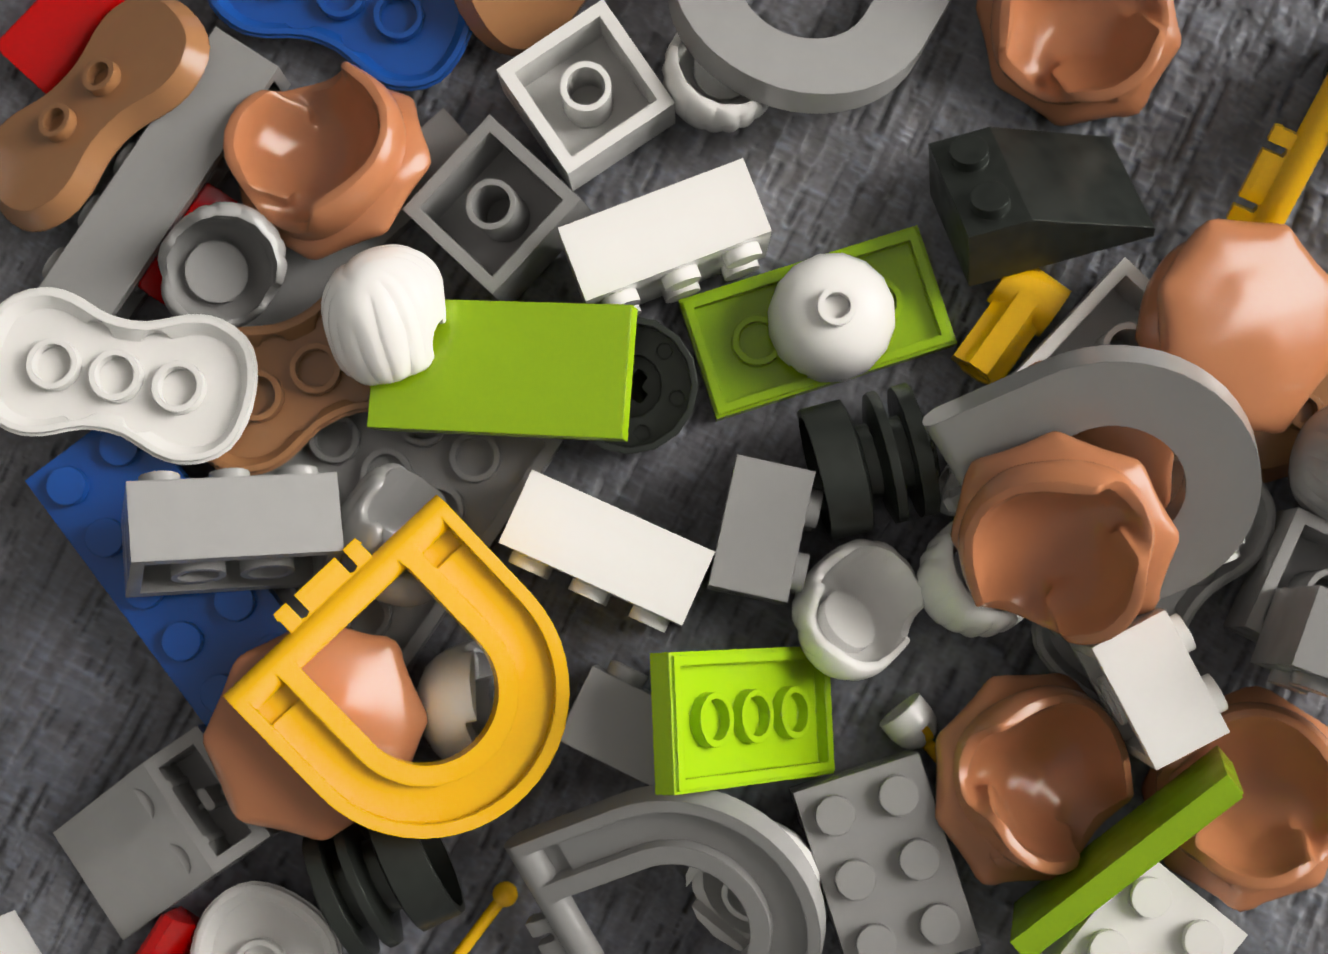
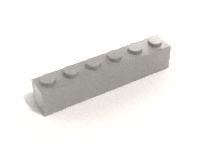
M215 26L208 37L210 44L209 60L194 90L172 111L151 122L137 143L132 142L121 151L113 167L114 177L101 195L93 196L85 204L78 217V226L80 227L67 246L58 248L48 258L42 271L44 280L39 287H55L69 291L110 315L133 320L149 296L138 288V284L157 257L160 246L166 236L184 217L207 183L221 190L232 173L226 163L223 151L224 130L231 114L244 99L260 90L287 91L291 84L281 69Z

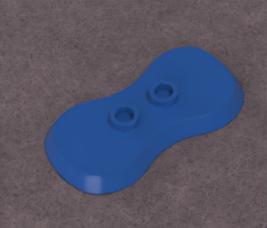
M208 0L210 8L219 19L239 33L259 38H296L316 42L336 51L349 63L372 75L386 88L400 91L427 89L440 83L460 61L472 35V31L459 13L454 0Z

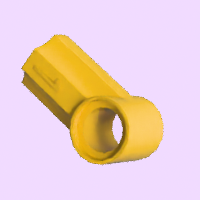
M1040 268L1002 277L986 300L990 304L951 359L969 376L986 385L1006 377L1034 335L1039 337L1072 291Z

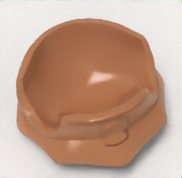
M977 0L976 11L994 83L1006 93L1033 108L1056 126H1068L1098 119L1130 117L1139 114L1146 105L1156 83L1181 46L1182 38L1178 27L1174 0Z
M347 61L342 62L340 66L341 71L336 76L324 82L287 91L260 90L251 94L235 108L224 130V158L239 184L243 204L263 214L277 228L286 247L311 260L322 259L344 248L387 233L405 201L431 165L430 152L422 133L414 100L408 95L387 89L372 75Z
M1220 218L1208 220L1198 227L1187 241L1169 252L1155 269L1141 301L1135 340L1141 347L1156 349L1181 357L1215 377L1238 401L1247 415L1253 431L1270 434L1282 433L1291 425L1308 398L1328 374V274L1316 263L1292 229L1285 224L1236 221Z
M1057 431L1043 434L1024 444L980 457L971 462L964 476L950 534L951 541L959 553L964 579L977 607L1001 609L1017 614L1058 633L1068 643L1078 645L1099 644L1108 641L1125 631L1137 616L1155 609L1160 599V591L1165 575L1179 543V531L1159 500L1145 466L1139 460L1097 447Z
M345 627L301 669L378 748L393 757L412 762L428 723V718L423 703L407 671L401 648L396 640L387 636L371 635ZM288 631L248 650L236 659L203 734V744L221 784L229 808L237 820L246 824L277 829L310 839L324 841L332 838L356 822L339 813L321 798L223 697V694L289 633Z
M1065 674L992 676L983 684L963 710L940 731L936 738L935 818L939 826L968 863L975 878L983 885H998L1005 882L1049 881L1057 875L1074 870L1078 867L1080 853L1096 830L1120 808L1130 802L1134 795L1129 755L1117 725L1110 714L1099 703L1088 697L1078 683Z
M1260 686L1244 687L1224 695L1228 704V710L1222 712L1221 715L1230 733L1157 771L1151 767L1142 784V796L1145 802L1217 745L1232 761L1244 793L1242 795L1243 798L1171 852L1163 861L1171 871L1210 892L1227 906L1239 912L1254 909L1263 903L1315 888L1323 881L1328 869V726L1273 691Z

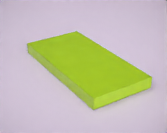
M918 225L829 252L845 253L866 261L884 277L894 298L895 329L888 348L867 372L856 377L945 350L957 344ZM800 262L678 300L716 422L840 383L818 382L807 378L808 376L799 373L791 365L789 367L778 356L769 336L768 308L777 283L794 265Z
M445 299L446 322L443 324L438 323L434 331V359L431 365L424 371L408 376L399 382L370 386L367 427L373 430L628 442L638 309L633 305Z
M801 646L650 653L655 795H680L834 774L831 679L814 667L805 656Z
M1218 745L1085 847L1080 853L1077 868L1068 873L1057 875L1052 880L1041 881L1014 902L1010 943L1020 954H1040L1243 798L1242 795L1244 793L1234 765Z

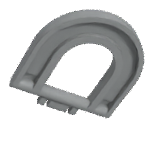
M668 0L673 24L687 50L710 75L744 97L773 108L798 113L827 114L862 107L882 98L895 89L916 64L953 0H873L855 26L839 35L827 38H803L784 33L763 21L750 8L746 0Z
M1099 345L1067 351L942 404L928 412L922 420L924 427L961 485L951 490L948 489L943 493L942 501L950 513L956 512L964 476L971 462L980 457L1024 444L1052 431L1073 436L1093 428L1121 426L1144 431L1164 442L1179 459L1184 475L1176 497L1165 508L1179 531V543L1165 575L1160 591V599L1195 585L1220 568L1241 545L1258 511L1262 485L1261 466L1254 432L1247 415L1235 397L1215 377L1199 366L1164 351L1131 345ZM1050 630L1054 636H1060L1058 633Z
M655 785L639 787L522 830L510 837L504 844L505 850L542 911L531 915L525 926L533 938L551 933V935L542 938L538 944L542 954H605L572 895L650 867L669 864L684 865L702 870L720 880L736 895L746 912L750 927V941L739 954H822L826 933V911L819 881L811 864L799 846L776 822L746 802L728 794L710 790L680 795H655Z

